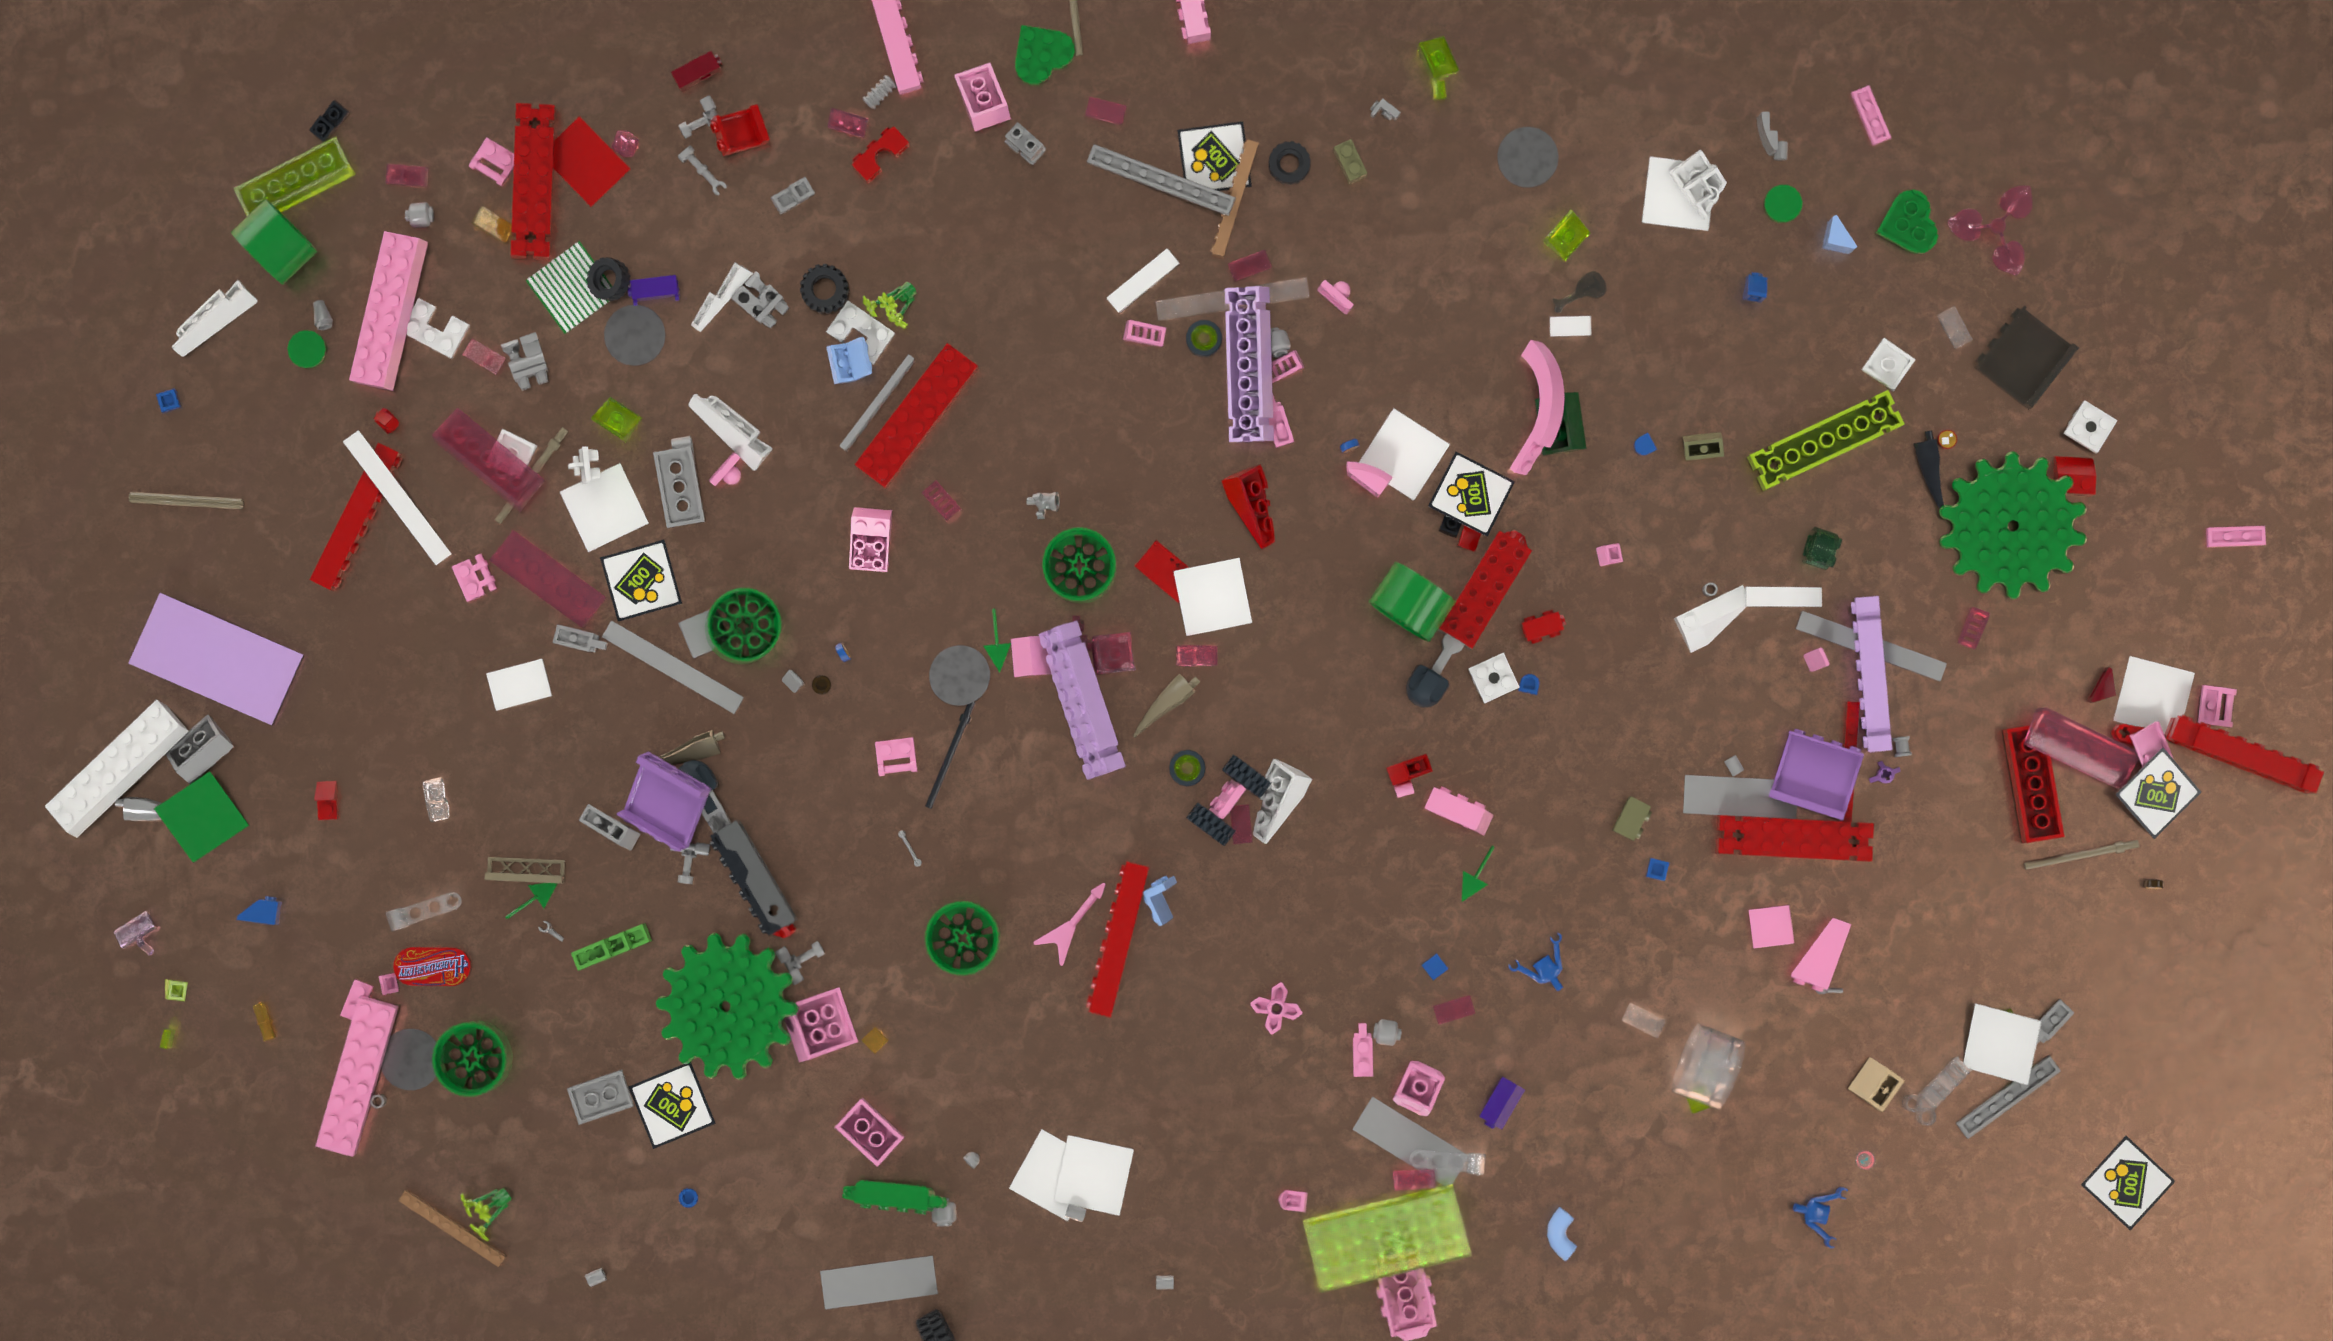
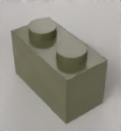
M1352 139L1334 146L1333 152L1349 185L1367 177V171Z
M1721 432L1683 436L1685 460L1724 457Z
M1629 796L1612 831L1631 841H1634L1635 838L1639 839L1644 830L1641 828L1643 822H1647L1652 814V811H1650L1651 806Z

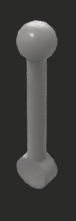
M899 831L898 836L903 839L912 855L914 865L917 867L921 866L922 861L915 855L905 837V831Z

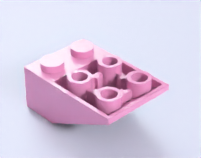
M854 507L851 517L849 569L888 571L892 510Z

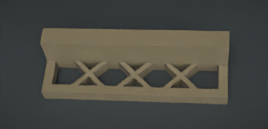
M488 857V869L485 872V880L562 884L565 880L566 860ZM493 861H500L505 868L500 873L492 872ZM515 862H519L524 867L519 874H515L509 868ZM534 863H539L543 868L538 875L533 874L528 869ZM553 864H561L560 876L552 875L548 868Z

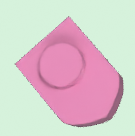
M1285 1190L1278 1198L1279 1204L1284 1210L1305 1212L1308 1193Z

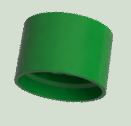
M267 199L263 200L231 231V234L247 252L282 285L318 252L307 238Z
M1071 528L1059 533L1050 541L1043 555L1042 567L1045 579L1051 590L1065 601L1077 604L1095 601L1110 589L1115 579L1116 559L1114 551L1101 534L1091 529ZM1074 536H1082L1081 547H1076ZM1086 545L1094 547V552L1091 555L1083 552V548ZM1066 546H1073L1075 548L1073 555L1067 556L1064 553ZM1104 547L1107 554L1097 558L1095 554ZM1054 549L1063 555L1062 559L1051 556ZM1078 557H1080L1082 564H1085L1080 575L1077 567H1074L1078 563ZM1102 561L1105 564L1104 569L1101 571L1095 570L1093 567L1094 563ZM1058 563L1066 565V570L1063 573H1058L1055 570ZM1101 574L1104 576H1108V578L1105 581V583H1103L1096 577V575ZM1064 576L1065 579L1056 586L1053 579ZM1087 578L1095 579L1096 584L1094 587L1088 588L1085 586ZM1074 579L1077 585L1075 588L1069 589L1066 587V581ZM1079 585H1083L1084 596H1078Z
M1394 562L1368 601L1370 605L1390 620L1426 642L1431 641L1456 603L1451 596L1435 584L1398 562Z
M751 588L733 589L720 596L710 608L705 621V635L711 649L723 660L734 664H749L763 658L775 646L781 632V617L774 602L764 593ZM739 596H745L744 606L740 605ZM755 603L758 608L757 612L750 613L747 609L748 604ZM735 604L738 607V613L731 614L728 611V606ZM766 607L769 613L760 617L758 613ZM716 610H721L723 613L727 615V617L722 618L716 616ZM742 618L744 624L748 625V627L744 630V635L742 629L738 628V625L741 624ZM760 619L767 620V629H761L758 626ZM720 622H728L730 629L722 631L719 628ZM761 632L772 635L769 642L760 636ZM723 635L729 637L722 645H719L716 640ZM733 637L740 640V646L737 648L732 647L730 644V639ZM750 637H758L760 640L759 645L752 646L749 642ZM747 644L749 656H742V647Z
M969 901L953 902L940 908L930 919L925 933L926 949L932 961L942 970L954 975L973 974L988 966L995 958L1000 946V929L994 916L985 907ZM967 908L974 909L970 920L966 919ZM943 914L951 922L949 926L939 920ZM955 914H961L964 917L962 924L957 925L954 923L953 917ZM975 918L982 921V927L978 930L972 927V921ZM944 927L950 930V936L946 939L940 936V930ZM992 927L993 934L982 935L981 930ZM956 931L958 933H961L962 935L966 933L968 935L966 939L968 940L970 945H968L964 941L960 943L958 941L960 937L958 936ZM984 937L987 939L988 944L985 948H980L977 945L978 938ZM945 941V946L935 950L933 942ZM952 946L955 948L956 952L953 957H948L945 954L946 947ZM978 950L987 955L983 962L976 954ZM966 951L973 952V961L967 962L964 959L963 955ZM956 956L961 957L960 968L952 967Z
M470 1021L457 1024L445 1031L436 1042L432 1056L433 1069L439 1082L450 1092L460 1096L481 1095L496 1089L508 1077L513 1064L512 1046L504 1032L493 1024L484 1021ZM477 1028L484 1030L481 1039H478ZM467 1034L472 1035L474 1038L471 1045L465 1042ZM455 1035L461 1045L454 1044L450 1039ZM486 1038L492 1040L493 1045L490 1049L484 1046ZM500 1046L502 1053L493 1054L492 1050ZM454 1049H458L461 1052L459 1059L453 1058L452 1051ZM474 1053V1057L477 1058V1061L471 1063V1060L468 1059V1057L473 1055ZM492 1056L496 1057L499 1061L496 1067L490 1065V1058ZM455 1062L456 1067L446 1071L444 1064ZM460 1067H464L467 1071L464 1078L458 1075ZM489 1070L498 1074L495 1079L490 1076ZM479 1071H483L486 1075L483 1082L477 1079ZM469 1077H472V1089L465 1088Z

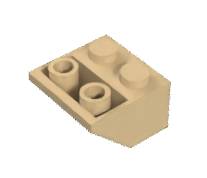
M1869 1057L1848 1089L1877 1110L1883 1112L1905 1080Z

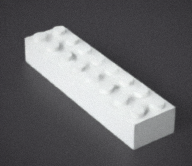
M156 700L45 807L67 833L76 838L79 837L189 732L188 729L167 705Z

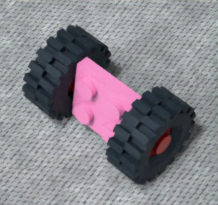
M1232 755L1222 769L1232 779L1223 785L1222 793L1219 797H1215L1212 800L1210 809H1206L1197 802L1186 817L1223 846L1228 843L1236 830L1221 819L1226 817L1246 789L1258 798H1261L1271 785L1268 779L1235 755Z

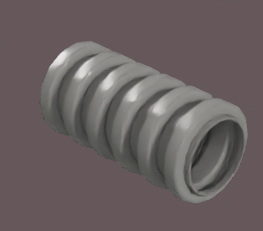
M884 75V79H880V83H876V87L871 88L872 91L867 92L866 97H862L863 101L871 109L875 110V106L880 105V101H884V97H888V93H892L893 88H897L896 83L888 75Z

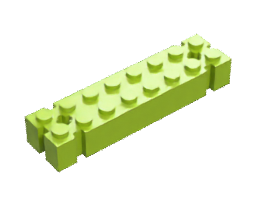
M1889 390L1872 397V403L1870 404L1867 399L1768 446L1769 451L1766 453L1763 448L1747 456L1753 471L1758 469L1760 473L1757 480L1762 490L1765 491L1780 483L1779 478H1782L1783 481L1789 480L1882 436L1884 434L1882 430L1884 429L1889 433L1905 425L1899 411L1893 412L1891 406L1895 403ZM1875 412H1877L1876 414L1880 413L1881 415L1879 421L1878 419L1874 418ZM1771 460L1773 461V463H1777V466L1775 467L1776 470L1770 467Z

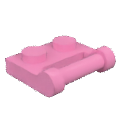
M486 137L475 157L471 160L469 167L473 170H479L497 181L498 185L503 186L514 169V154ZM484 158L504 170L503 173L500 175L480 163L481 159Z
M2202 685L2198 723L2204 722L2213 726L2232 728L2233 701L2237 690ZM2222 694H2226L2224 720H2219Z
M913 737L875 742L879 776L903 771L917 772ZM910 757V763L884 766L885 760Z

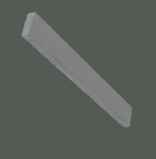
M1095 144L1087 160L1089 164L1227 216L1230 215L1236 200L1235 197Z
M1801 611L1795 628L1796 630L1855 651L1854 641L1858 640V636L1849 627ZM1883 640L1884 662L1936 681H1941L1947 663Z
M612 620L602 635L604 639L733 714L736 713L744 697Z

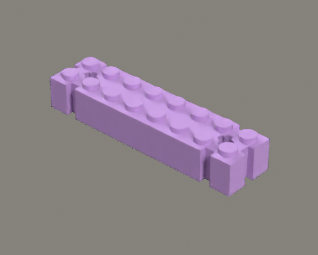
M1269 287L1225 288V304L1230 305V311H1225L1228 418L1233 419V426L1229 427V442L1274 441L1273 425H1269V418H1273L1270 310H1266V303H1270Z
M1879 596L1854 598V602H1851L1852 614H1856V621H1853V633H1857L1858 640L1854 641L1855 652H1859L1856 668L1857 671H1861V679H1858V690H1862L1863 698H1859L1860 709L1864 710V717H1861L1862 729H1866V736H1863V747L1867 748L1868 752L1892 750Z
M1073 621L1040 633L1039 637L1043 649L1046 648L1047 650L1046 661L1050 667L1052 679L1056 685L1058 697L1061 701L1079 758H1083V772L1086 779L1089 780L1126 766L1121 752L1118 753L1116 747L1118 742L1085 642L1082 643L1080 639L1082 633L1078 621Z

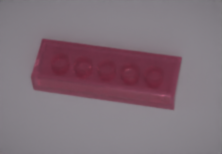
M459 408L432 434L435 443L519 512L522 511L530 498L545 482L540 475Z
M514 530L489 559L494 565L582 628L586 627L607 598Z
M2047 707L2036 708L2024 744L2119 790L2127 783L2132 770L2139 760L2136 750Z

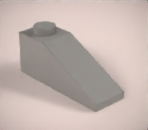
M590 804L587 805L579 819L583 824L629 850H632L640 836V833Z

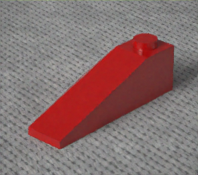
M1261 464L1234 473L1221 480L1228 500L1260 548L1263 549L1274 543L1273 521L1269 517L1268 512L1270 500H1267L1265 490L1268 489V484Z

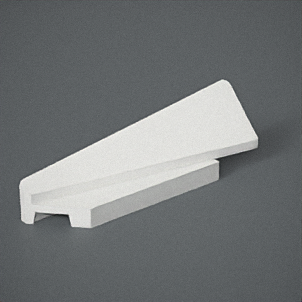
M238 280L226 294L219 289L178 328L176 335L179 339L172 345V349L184 357L256 304L257 299Z
M697 394L693 395L688 404L689 407L755 471L773 449L757 439L760 431L716 396H709L706 399L700 398Z

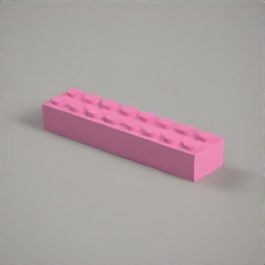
M384 231L349 378L350 381L393 391L428 242L420 238Z
M365 996L358 998L316 1147L351 1157L356 1155L370 1108V1100L375 1091L399 1006Z

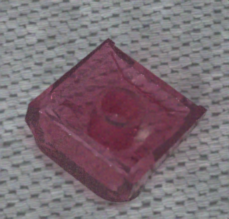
M1131 632L1092 637L1093 664L1097 675L1136 670V667H1134Z

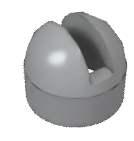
M975 1152L967 1153L963 1157L972 1169L979 1164L980 1157Z

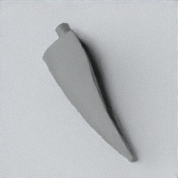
M126 797L115 801V806L123 807L124 820H161L154 810L161 802L139 797Z

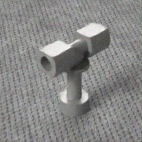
M710 95L700 100L705 111L702 113L703 117L688 125L686 122L678 125L685 139L692 136L691 131L705 124L710 126L711 119L718 115L715 110L716 105Z
M690 843L688 848L679 851L682 852L681 856H685L683 873L678 875V883L693 884L694 877L690 876L692 858H696L697 854L709 856L710 844Z
M818 941L811 944L812 949L798 957L795 954L791 956L786 946L775 951L781 964L784 963L792 975L793 985L804 980L799 970L802 968L801 963L815 955L818 958L825 955Z

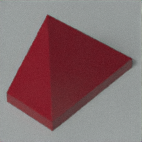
M2106 667L2103 670L2087 702L2094 703L2116 696L2112 668Z

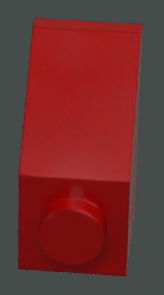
M1427 753L1387 767L1393 786L1433 772Z

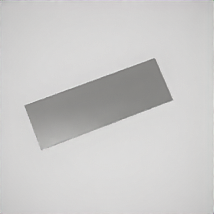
M1685 775L1683 813L1796 819L1797 806L1768 797L1774 779Z
M1374 1097L1371 1098L1352 1129L1450 1189L1469 1157Z
M933 1256L820 1271L825 1309L938 1294Z

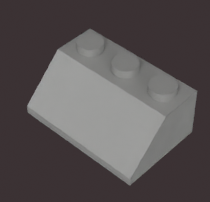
M206 715L166 753V756L175 771L191 784L199 779L206 770L212 767L234 746L209 715Z

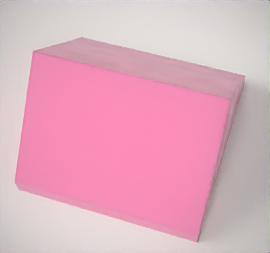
M1039 636L1011 639L1014 677L1052 674L1046 661L1047 650L1046 648L1043 649Z

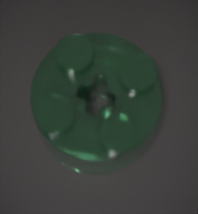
M1814 527L1812 531H1815L1813 536L1809 535L1803 549V556H1806V560H1802V562L1823 570H1827L1829 567L1833 568L1836 563V550L1841 547L1842 538H1839L1836 533Z

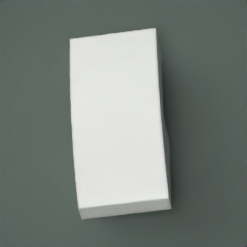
M1591 316L1550 317V336L1591 335Z

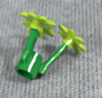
M906 282L887 295L883 292L882 297L878 296L876 301L870 302L869 299L863 296V304L867 306L866 310L869 311L872 317H877L874 310L880 304V308H885L889 321L895 322L896 326L906 329L908 324L902 321L904 318L903 314L915 300L913 296L917 292L911 283ZM898 298L902 302L907 301L900 313L896 314L895 308L898 305L895 301Z
M504 1188L499 1191L495 1189L486 1195L467 1201L463 1193L461 1194V1201L463 1206H465L468 1216L472 1217L469 1208L475 1206L474 1211L479 1214L480 1220L484 1219L486 1222L478 1229L470 1224L473 1231L477 1232L482 1239L489 1241L484 1235L487 1231L486 1228L502 1210L508 1207L507 1203L511 1201L510 1195ZM492 1197V1202L489 1205H482V1200ZM493 1206L499 1207L492 1216L488 1214Z

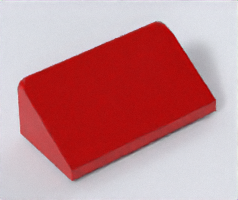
M1464 525L1457 547L1476 552L1481 533Z

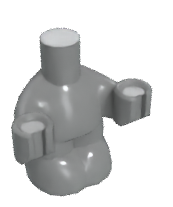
M1038 492L1033 494L1032 497H1027L1026 502L1027 505H1036L1038 507L1037 519H1045L1046 509L1052 511L1059 510L1060 497L1058 492Z

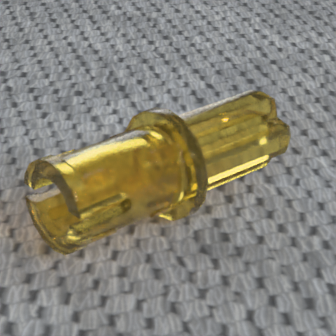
M261 1002L253 1005L263 1041L276 1038L270 1023L272 1019L268 1017L265 1004Z

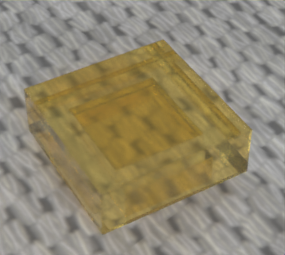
M874 1027L861 1041L876 1054L889 1040Z

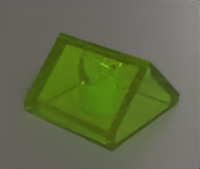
M1444 36L1418 44L1417 50L1432 83L1459 72V68Z
M1570 210L1545 237L1543 242L1566 261L1586 239L1590 231L1574 211Z
M611 397L591 417L592 421L624 442L628 441L642 417Z

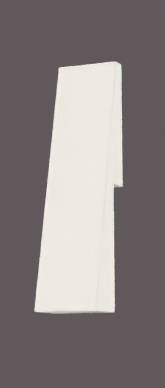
M1166 249L1110 294L1107 299L1118 313H1121L1180 263L1169 249Z
M734 263L717 295L709 292L691 326L701 332L753 273L747 268Z
M1745 587V607H1822V587Z

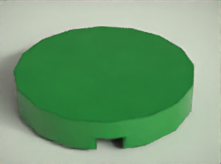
M1790 185L1773 187L1764 199L1765 212L1771 220L1778 223L1793 221L1802 209L1800 193Z
M299 331L292 336L288 343V356L294 364L301 368H314L321 364L326 356V343L314 331Z

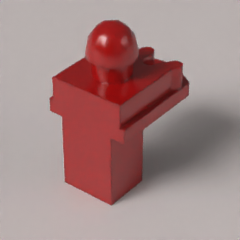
M385 408L376 412L373 418L387 434L396 430L399 424L395 416Z

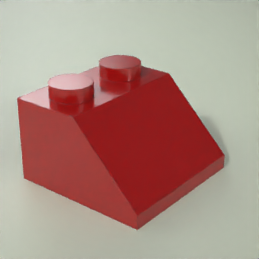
M2054 456L2053 480H2057L2064 475H2068L2073 479V486L2067 491L2066 495H2096V470L2093 458Z

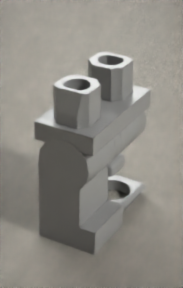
M1018 122L1005 135L1007 139L1004 142L1016 153L1021 151L1020 155L1032 165L1046 150L1043 144Z
M755 271L744 284L747 287L755 288L759 292V296L756 298L742 285L731 299L760 324L763 323L767 327L772 328L777 320L771 313L776 309L784 315L789 307L784 298L770 284L766 286L760 280L759 273Z
M536 332L520 337L526 355L524 358L519 356L520 345L518 339L501 344L504 353L510 357L511 361L508 365L515 383H518L522 391L531 388L528 378L536 376L538 385L548 382V369Z

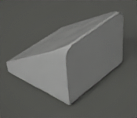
M789 670L782 678V681L794 693L805 683L793 670Z

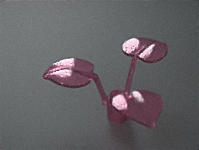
M2022 185L2006 191L2001 197L2000 207L2007 211V213L2002 218L1994 219L1991 224L1981 225L1982 216L1977 210L1964 209L1948 220L1951 231L1960 239L1973 241L1980 237V228H1990L1992 233L2000 235L2003 246L1997 247L1993 253L1995 266L2001 271L2018 275L2024 265V249L2017 241H2011L2006 244L2003 232L2006 228L2005 219L2010 214L2014 218H2023L2030 213L2033 205L2031 187Z

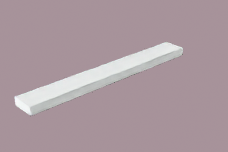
M359 430L344 440L343 443L435 565L450 556V551Z

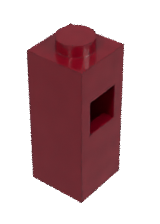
M709 51L671 71V74L681 92L722 71L719 65L723 63L718 54L713 55L712 51Z

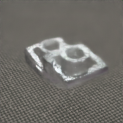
M440 777L423 781L424 797L430 821L434 822L449 818L448 800L445 798L443 779Z
M1631 1003L1622 1018V1021L1657 1039L1666 1023L1665 1020Z

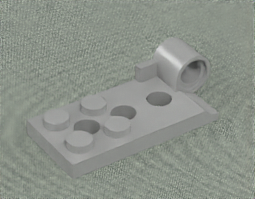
M691 436L671 439L672 449L653 452L666 526L670 528L705 522ZM676 462L681 465L679 473L671 471L670 466L672 463ZM675 482H682L685 486L684 491H675ZM680 500L688 503L686 511L678 509L677 504Z

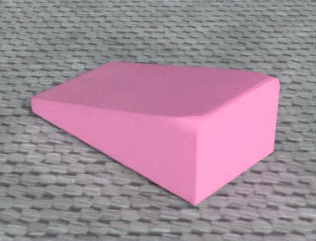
M1818 648L1804 654V659L1811 672L1829 665L1823 648Z

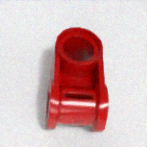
M2129 724L2116 725L2112 728L2111 736L2117 742L2134 746L2130 735L2139 732L2145 727ZM2119 730H2122V732L2125 733V736H2122V734L2119 733Z

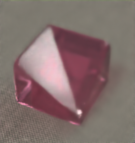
M617 131L611 148L623 157H632L639 139L629 131Z

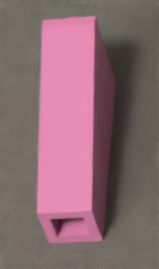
M1832 918L1792 972L1791 978H1794L1793 982L1803 986L1805 983L1812 985V989L1823 992V989L1828 990L1851 924Z

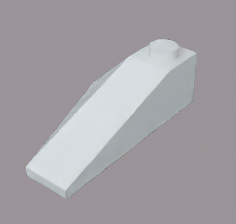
M1742 585L1674 618L1690 653L1708 645L1746 608L1745 588Z

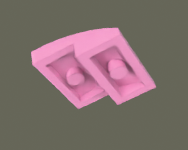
M1790 905L1749 910L1753 948L1795 943Z

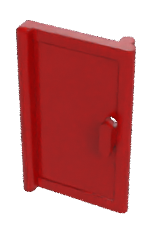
M1156 540L1134 567L1177 603H1180L1174 571L1190 567Z

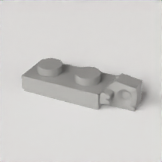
M557 624L553 643L587 652H596V648L607 650L608 643L599 641L598 635Z
M2061 999L2039 1020L2041 1024L2036 1045L2040 1041L2042 1043H2045L2047 1040L2049 1041L2074 1014Z

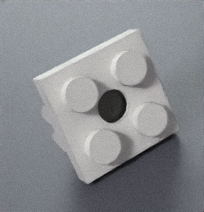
M2084 400L2079 409L2073 414V418L2069 421L2068 427L2063 434L2094 453H2098L2118 420Z
M1504 653L1468 668L1473 683L1484 704L1520 688Z

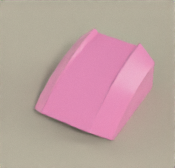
M1346 462L1347 475L1377 498L1393 478L1386 472L1371 465Z
M1410 1061L1393 1097V1101L1397 1105L1409 1109L1418 1115L1428 1116L1443 1085L1445 1076L1440 1071L1424 1063Z

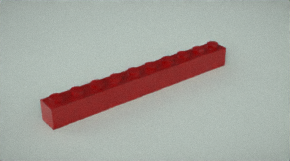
M1846 702L1843 747L1850 749V746L1857 748L1860 702ZM1854 789L1844 820L1838 819V821L1852 822Z

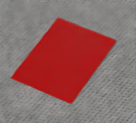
M580 116L554 140L553 169L590 207L630 170L627 164Z

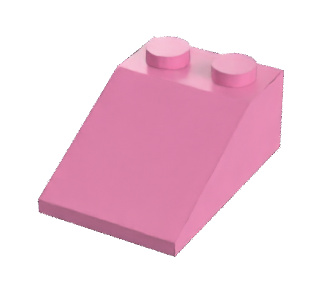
M990 63L954 75L975 131L1011 119L1008 105Z

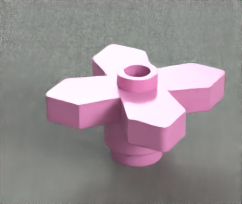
M1282 982L1272 987L1271 1000L1258 997L1250 1003L1256 1013L1268 1014L1265 1027L1271 1035L1281 1029L1282 1017L1294 1020L1302 1015V1011L1297 1004L1285 1003L1288 991ZM1276 1004L1280 1006L1278 1012H1274L1272 1009Z

